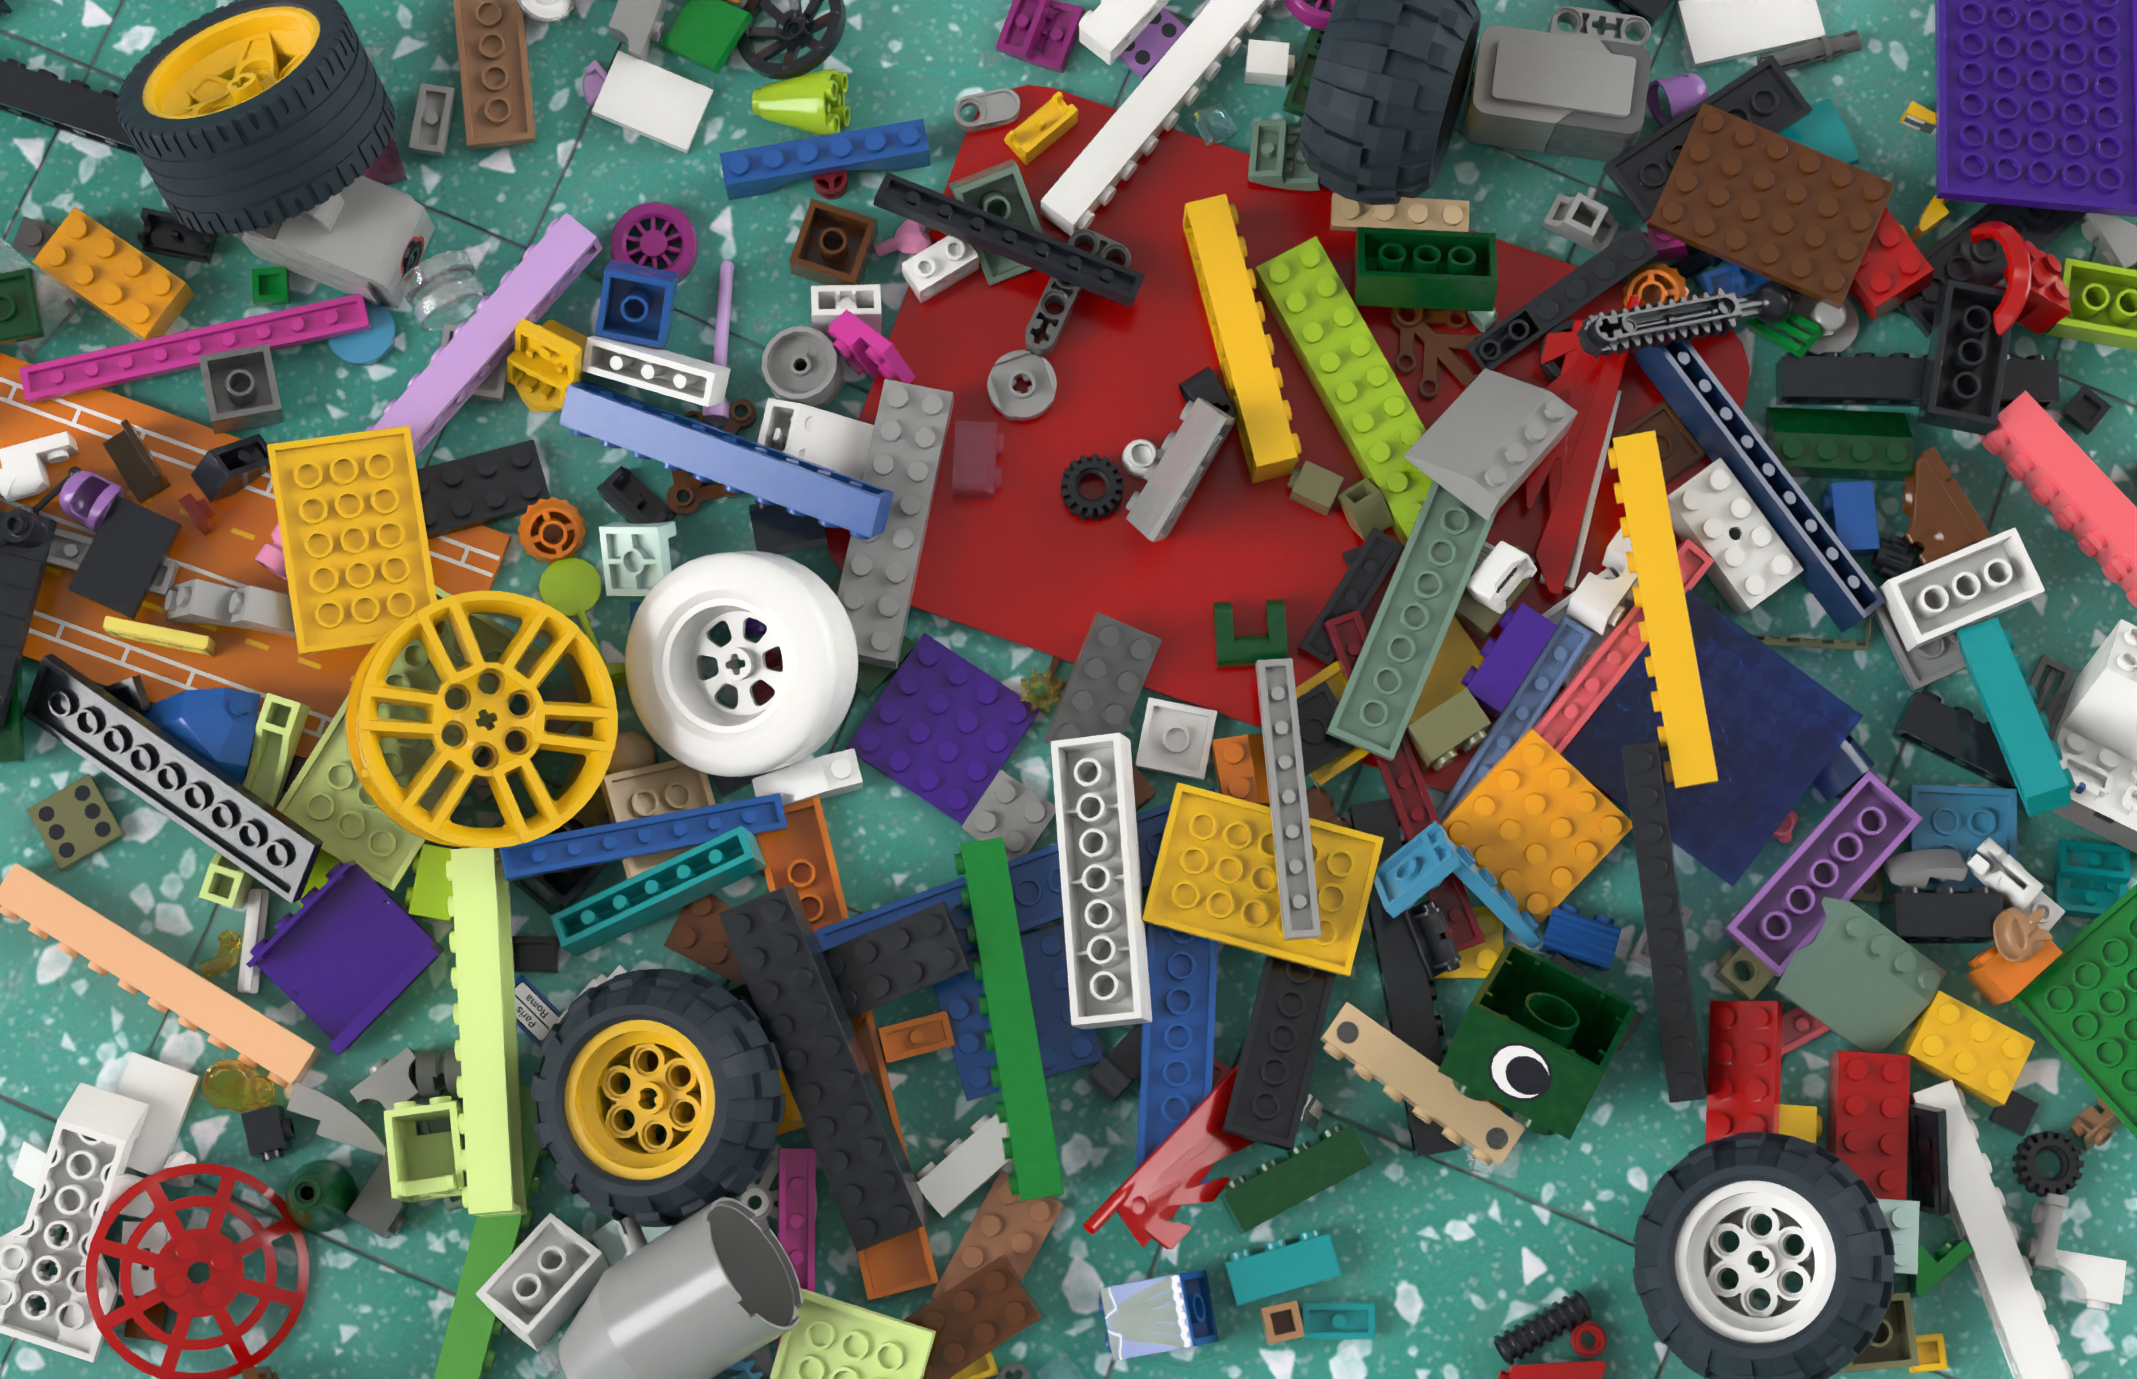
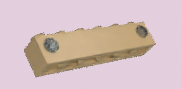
M1348 1002L1344 1004L1320 1038V1041L1325 1043L1323 1047L1325 1052L1339 1061L1343 1057L1355 1065L1352 1070L1368 1082L1373 1078L1385 1086L1382 1090L1384 1094L1398 1103L1402 1099L1414 1107L1412 1113L1427 1124H1430L1432 1120L1444 1128L1442 1135L1456 1145H1460L1461 1142L1467 1144L1474 1149L1471 1155L1488 1167L1491 1163L1496 1166L1501 1165L1526 1129L1488 1101H1476L1461 1094L1455 1088L1453 1079L1438 1072L1439 1066Z

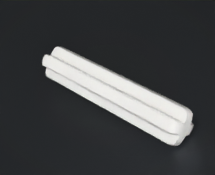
M254 888L248 892L237 991L244 994H257L259 991L261 969L257 965L249 968L246 964L254 957L250 953L252 948L265 937L270 892L265 889Z

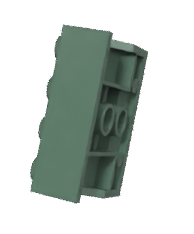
M1824 897L1821 903L1827 918L1813 943L1794 952L1775 990L1860 1051L1882 1053L1931 1003L1947 972L1852 902Z

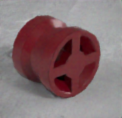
M846 171L813 176L816 192L822 198L835 200L846 193L848 188Z

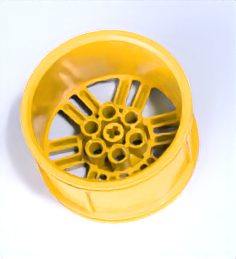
M473 591L452 595L427 605L391 627L378 639L360 664L350 688L345 713V733L350 760L357 778L373 803L388 818L408 832L427 841L460 848L515 846L543 837L561 827L585 806L602 782L611 762L618 731V711L613 684L605 663L589 638L574 622L551 606L533 598L503 591ZM482 614L494 616L520 625L517 633L496 663L485 661L468 620V615ZM442 621L450 623L464 657L465 663L460 667L453 665L435 629V626ZM537 636L548 646L529 671L525 674L521 673L517 669V665ZM413 639L421 641L440 678L441 684L435 691L388 685L385 681L394 661ZM560 660L572 679L579 703L543 701L537 690ZM483 674H489L496 680V690L492 694H485L479 688L478 682ZM450 689L458 690L463 696V704L458 710H453L446 705L445 696ZM514 695H519L526 701V710L520 716L513 714L508 706L509 700ZM381 703L423 708L426 710L425 720L378 717V706ZM482 711L484 715L491 714L493 722L488 723L491 727L489 730L485 726H477L476 719L480 718L478 712ZM547 720L581 721V736L548 732L545 729V723ZM448 725L456 727L460 732V740L455 746H448L442 740V731ZM511 731L518 732L523 738L522 748L517 752L509 750L505 743L506 736ZM383 737L429 739L434 744V752L405 788L400 787L386 764L380 746V739ZM479 746L486 748L490 753V761L484 767L477 766L472 760V753ZM537 749L577 754L567 779L553 798H551L531 760ZM450 767L455 772L454 777L431 811L424 809L419 804L420 800L444 768ZM512 773L519 775L537 810L536 813L527 819L523 817L507 780V777ZM476 777L487 779L504 818V825L502 827L476 828L451 822L450 816Z

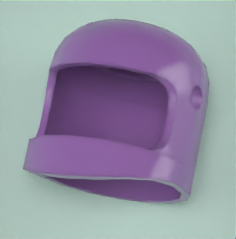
M1683 73L1650 82L1647 92V105L1655 120L1663 127L1709 97L1710 94L1706 83L1701 77L1694 73ZM1659 85L1667 96L1671 117L1665 116L1661 110L1658 97Z
M85 470L76 472L68 478L61 489L59 503L63 512L94 532H98L116 495L123 498L124 490L118 484H113L98 474Z

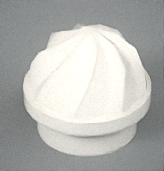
M186 1151L174 1153L167 1159L163 1170L185 1164H195L196 1158ZM199 1174L170 1178L164 1182L171 1186L188 1188L193 1186L194 1179L198 1178Z

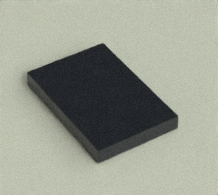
M116 495L68 589L134 620L182 525Z

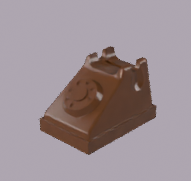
M1934 446L1921 453L1913 465V472L1905 476L1902 488V513L1908 516L1906 534L1902 538L1909 541L1907 546L1919 551V558L1914 561L1917 568L1981 542L1991 535L1956 479L1951 480L1950 477L1953 475Z

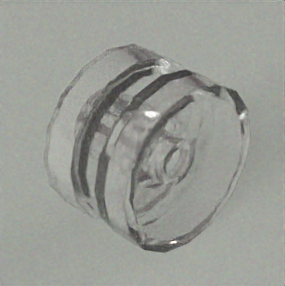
M448 251L433 256L409 270L401 278L399 286L407 302L415 305L412 312L422 331L444 329V324L456 325L468 319L477 312L478 304L488 295L481 279L473 277L476 270L466 251Z

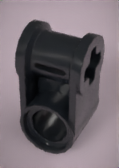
M1209 366L1178 384V388L1186 403L1189 400L1195 403L1197 398H1202L1235 418V406L1224 391L1220 380Z

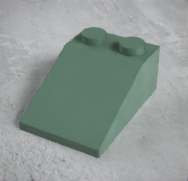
M1013 159L949 183L954 199L1043 234L1020 170ZM972 245L979 256V263L989 286L1032 269Z

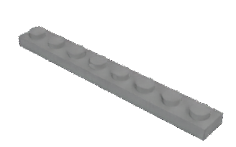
M1293 659L1257 660L1255 666L1283 941L1319 939L1321 937Z

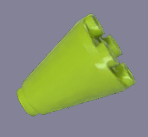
M825 69L766 84L762 88H755L752 95L753 113L755 116H761L765 120L819 136L840 133L841 127H848L850 122V110L848 106H845L844 94L848 89L847 74L838 72L836 69Z

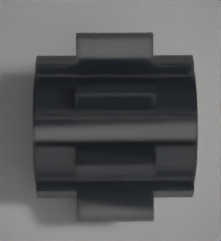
M1892 535V538L1882 537L1879 540L1880 549L1874 553L1871 561V567L1879 570L1878 576L1892 579L1909 571L1915 555V548L1907 546L1909 542L1907 539Z

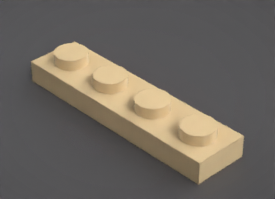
M1333 193L1331 199L1330 230L1357 232V227L1469 232L1470 201L1401 197L1398 204L1370 205L1346 199L1337 193Z

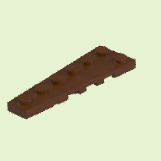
M713 893L684 906L664 946L739 985L746 984L718 916L719 913L732 907ZM866 1013L850 1019L855 1033H857Z

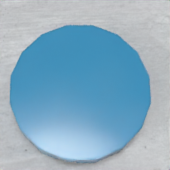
M366 302L371 326L370 330L327 339L333 353L343 362L351 365L369 366L383 360L392 350L395 342L396 324L388 309L381 303L379 306Z

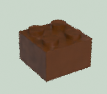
M811 199L789 260L791 274L825 285H860L878 235L877 219Z

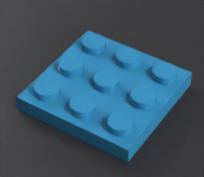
M1915 784L1908 786V806L1923 818L1908 835V852L1928 849L1957 850L1964 863L1969 857H1973L1977 853L1989 863L1976 849L1990 837L2005 850L2006 854L2012 856L2017 861V789ZM1967 867L1968 871L1964 881H1940L1930 877L1926 889H1919L1921 892H1931L1936 887H1955V893L1969 891L1971 887L1987 886L1976 878Z

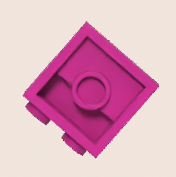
M846 309L838 318L832 321L828 328V333L836 340L833 346L840 354L847 358L845 363L855 373L860 375L862 372H865L872 379H875L881 373L888 380L894 381L896 379L899 382L908 384L915 379V375L895 346Z

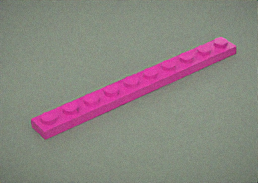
M354 294L19 367L25 401L31 404L200 367V355L269 344L270 351L370 330L371 326L364 297Z

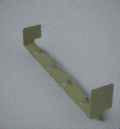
M1721 601L1715 606L1717 628L1720 627ZM1871 619L1865 622V641L1718 633V642L1867 651L1869 637L1871 636Z

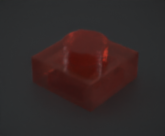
M188 493L178 500L197 528L205 536L217 529L211 520L216 514L204 498L198 501L191 493Z

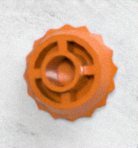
M1650 263L1646 267H1640L1635 274L1629 276L1628 284L1623 288L1624 298L1622 303L1627 307L1629 296H1637L1643 299L1641 308L1647 303L1653 306L1658 301L1665 304L1669 299H1673L1676 302L1680 297H1685L1687 300L1690 291L1685 286V278L1679 275L1677 269L1669 268L1665 263L1660 265Z
M551 497L548 500L539 499L536 504L528 505L526 513L520 516L521 524L517 529L520 534L519 543L525 547L526 554L533 556L537 562L545 561L551 565L557 560L575 556L577 550L583 546V537L586 534L583 526L584 518L579 515L578 508L571 506L567 500H558L555 497Z

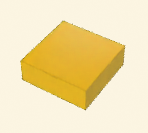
M1943 1333L1915 1335L1919 1366L1909 1367V1372L1918 1373L1948 1369Z

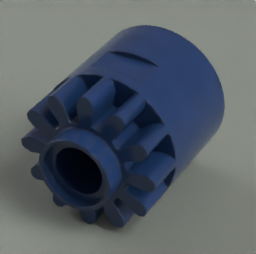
M1836 717L1825 725L1819 719L1815 720L1793 738L1799 746L1788 754L1827 802L1875 765Z

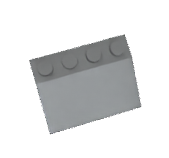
M1485 368L1413 445L1404 458L1489 521L1563 439L1578 412L1551 391Z
M1197 398L1195 403L1189 400L1179 417L1183 420L1182 425L1177 433L1174 431L1169 433L1161 447L1166 452L1159 463L1156 461L1151 463L1143 477L1148 481L1141 493L1135 491L1126 505V509L1130 511L1126 519L1153 542L1167 538L1237 421L1236 418L1202 398Z

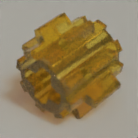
M1032 668V677H1027V679L1021 678L1020 685L1025 688V691L1020 694V701H1030L1032 712L1037 707H1043L1046 712H1049L1050 703L1059 702L1061 695L1056 692L1061 687V679H1052L1051 669L1049 668L1044 673H1038V670ZM1041 684L1046 685V692L1043 691L1040 696L1035 694V688L1039 689Z

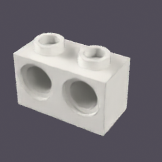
M948 235L901 263L902 274L919 302L923 303L978 270L979 256L971 244Z

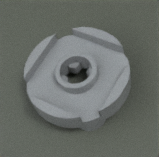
M1016 350L1009 352L997 360L990 372L987 381L988 395L992 405L1006 419L1019 421L1035 419L1044 414L1054 403L1057 389L1054 369L1042 356L1040 358L1035 354H1031L1030 351ZM1022 377L1024 382L1030 381L1032 383V386L1028 387L1027 393L1021 394L1020 391H1015L1012 388L1017 385V378Z

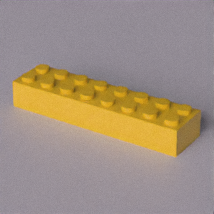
M1226 194L1185 203L1182 225L1228 396L1236 409V426L1251 482L1256 483L1292 474L1295 463L1299 461L1298 454L1301 453V446L1297 433L1291 434L1289 421L1292 420V413L1288 400L1282 401L1280 388L1283 387V380L1279 367L1273 368L1271 355L1274 354L1273 342L1270 334L1264 335L1262 322H1265L1264 309L1261 301L1255 302L1253 290L1256 289L1255 276L1252 268L1246 269L1244 257H1247L1248 253L1244 237L1237 236L1236 224H1239L1235 204H1229Z

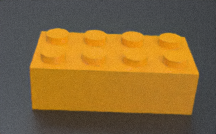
M76 207L72 209L32 261L43 274L141 341L164 336L195 295L185 281Z

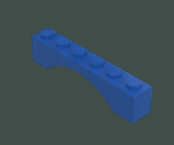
M923 119L720 153L728 200L763 195L790 182L826 173L864 169L898 172L931 166Z

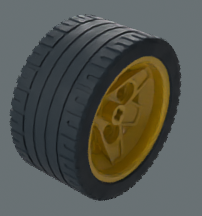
M237 0L229 3L228 6L216 8L213 12H208L200 16L201 18L187 23V26L174 31L173 35L167 36L161 41V44L154 46L150 53L142 57L140 63H137L133 67L132 72L127 75L117 97L116 112L118 119L173 216L187 228L209 234H229L230 232L236 234L242 233L245 230L247 232L254 231L259 227L266 228L273 223L279 224L284 222L287 218L297 217L301 215V212H307L315 208V205L328 201L329 197L340 193L344 187H348L355 182V178L363 175L366 168L372 166L375 162L374 159H377L381 155L382 149H385L395 124V110L344 8L337 0Z

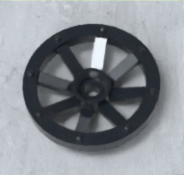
M771 0L747 1L743 10L749 12L753 19L738 41L737 47L742 58L755 72L770 79H790L802 76L817 68L835 50L844 32L846 9L843 0H828L830 12L815 20L813 19L824 0H810L804 13H802L801 0H789L790 11L784 14L770 2ZM762 9L776 21L775 27H754L755 21ZM827 27L820 41L813 38L814 33ZM752 39L777 40L755 54ZM805 47L811 49L807 54L797 59L800 49ZM787 49L783 63L767 62Z

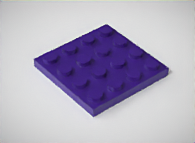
M923 633L916 646L912 649L846 746V750L854 748L856 757L962 826L999 770L1003 768L1041 709L926 633Z

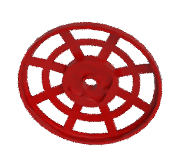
M212 1163L185 1164L166 1168L145 1177L125 1191L111 1205L100 1221L90 1243L85 1270V1288L89 1309L100 1333L109 1346L126 1362L143 1373L159 1379H229L242 1373L241 1370L254 1367L266 1359L285 1340L295 1325L304 1305L309 1283V1257L305 1238L300 1226L289 1215L285 1201L270 1186L253 1175L233 1167ZM189 1174L221 1176L215 1197L190 1196L169 1202L159 1183L170 1178ZM235 1181L247 1184L261 1193L277 1208L283 1219L264 1229L250 1212L230 1202ZM146 1190L156 1210L150 1213L137 1226L126 1245L106 1240L107 1232L119 1213L136 1196ZM191 1207L212 1208L205 1229L200 1228L187 1231L184 1230L175 1212ZM226 1212L242 1220L252 1230L254 1235L234 1245L229 1238L220 1233ZM162 1219L171 1239L163 1246L159 1254L137 1248L147 1231ZM288 1232L292 1234L298 1257V1284L296 1292L275 1287L277 1262L271 1242ZM259 1248H262L266 1264L265 1283L244 1278L242 1257ZM100 1254L122 1259L120 1264V1287L125 1305L107 1315L104 1314L101 1307L97 1288V1264ZM195 1262H202L209 1268L210 1274L204 1283L195 1284L188 1277V1269ZM132 1263L154 1268L153 1279L155 1289L138 1298L134 1296L131 1283ZM239 1292L259 1297V1301L250 1315L241 1324L236 1326L226 1307L235 1299ZM163 1301L171 1310L178 1313L172 1333L168 1334L156 1327L144 1315L143 1311ZM270 1301L291 1306L287 1318L277 1333L260 1350L250 1355L241 1336L247 1333L260 1320ZM213 1315L222 1332L219 1336L207 1339H186L193 1317ZM133 1318L136 1324L149 1336L160 1343L168 1345L161 1366L149 1363L133 1353L117 1337L112 1328ZM228 1344L237 1361L236 1364L230 1367L210 1372L185 1373L175 1371L182 1349L189 1351L209 1350Z

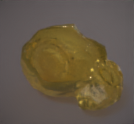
M222 1059L212 1064L207 1069L203 1078L202 1090L204 1096L213 1107L218 1109H227L237 1113H243L248 1110L253 1111L268 1107L277 1097L272 1080L264 1076H255L247 1065L238 1060Z

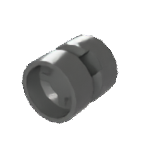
M455 1048L447 1049L444 1055L438 1050L417 1052L416 1080L420 1098L439 1097L443 1095L445 1090H448L451 1095H458L456 1081L457 1076H462L461 1061L457 1062L455 1057Z

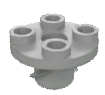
M1805 294L1795 303L1792 312L1819 325L1823 333L1807 353L1814 356H1820L1821 353L1825 352L1842 353L1852 344L1858 332L1859 318L1854 305L1847 297L1840 309ZM1790 336L1796 343H1802V341Z

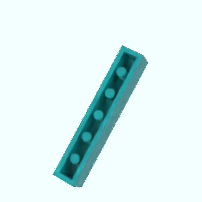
M1997 617L1956 630L1959 651L2028 816H2035L2071 805L2070 790L2075 789L2072 774L2069 768L2062 769L2059 761L2063 760L2060 746L2056 739L2051 741L2047 734V732L2051 731L2049 721L2044 711L2039 713L2035 704L2039 703L2033 684L2026 685L2023 677L2027 676L2021 656L2014 657L2012 649H2015L2010 630H2003Z
M739 826L550 917L561 948L578 957L756 873L767 866L755 835L743 826Z

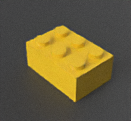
M1937 991L1931 1003L1918 1015L1899 1055H1909L1910 1064L1944 1082L1953 1080L1954 1085H1958L1963 1092L1991 1107L2005 1105L2035 1041L1955 998Z

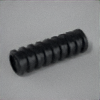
M1577 1290L1571 1292V1297L1564 1296L1561 1303L1555 1301L1552 1303V1308H1543L1542 1314L1535 1313L1533 1314V1319H1524L1523 1325H1514V1330L1511 1332L1507 1329L1504 1331V1336L1496 1335L1494 1337V1344L1505 1363L1509 1365L1514 1364L1515 1358L1521 1360L1524 1358V1353H1533L1534 1347L1542 1348L1544 1346L1543 1342H1552L1553 1336L1561 1337L1563 1335L1562 1331L1565 1329L1571 1331L1573 1330L1572 1325L1580 1326L1584 1318L1586 1320L1592 1319L1591 1308L1584 1296Z

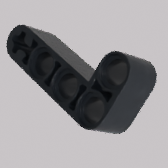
M1142 1023L1136 1024L1085 1078L1084 1082L1110 1106L1139 1076Z

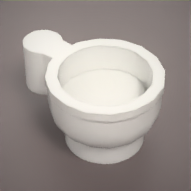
M1133 440L1122 453L1123 468L1128 475L1144 479L1143 477L1153 461L1159 463L1166 451L1158 449L1149 440Z

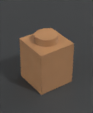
M1297 1300L1259 1308L1266 1344L1305 1337Z

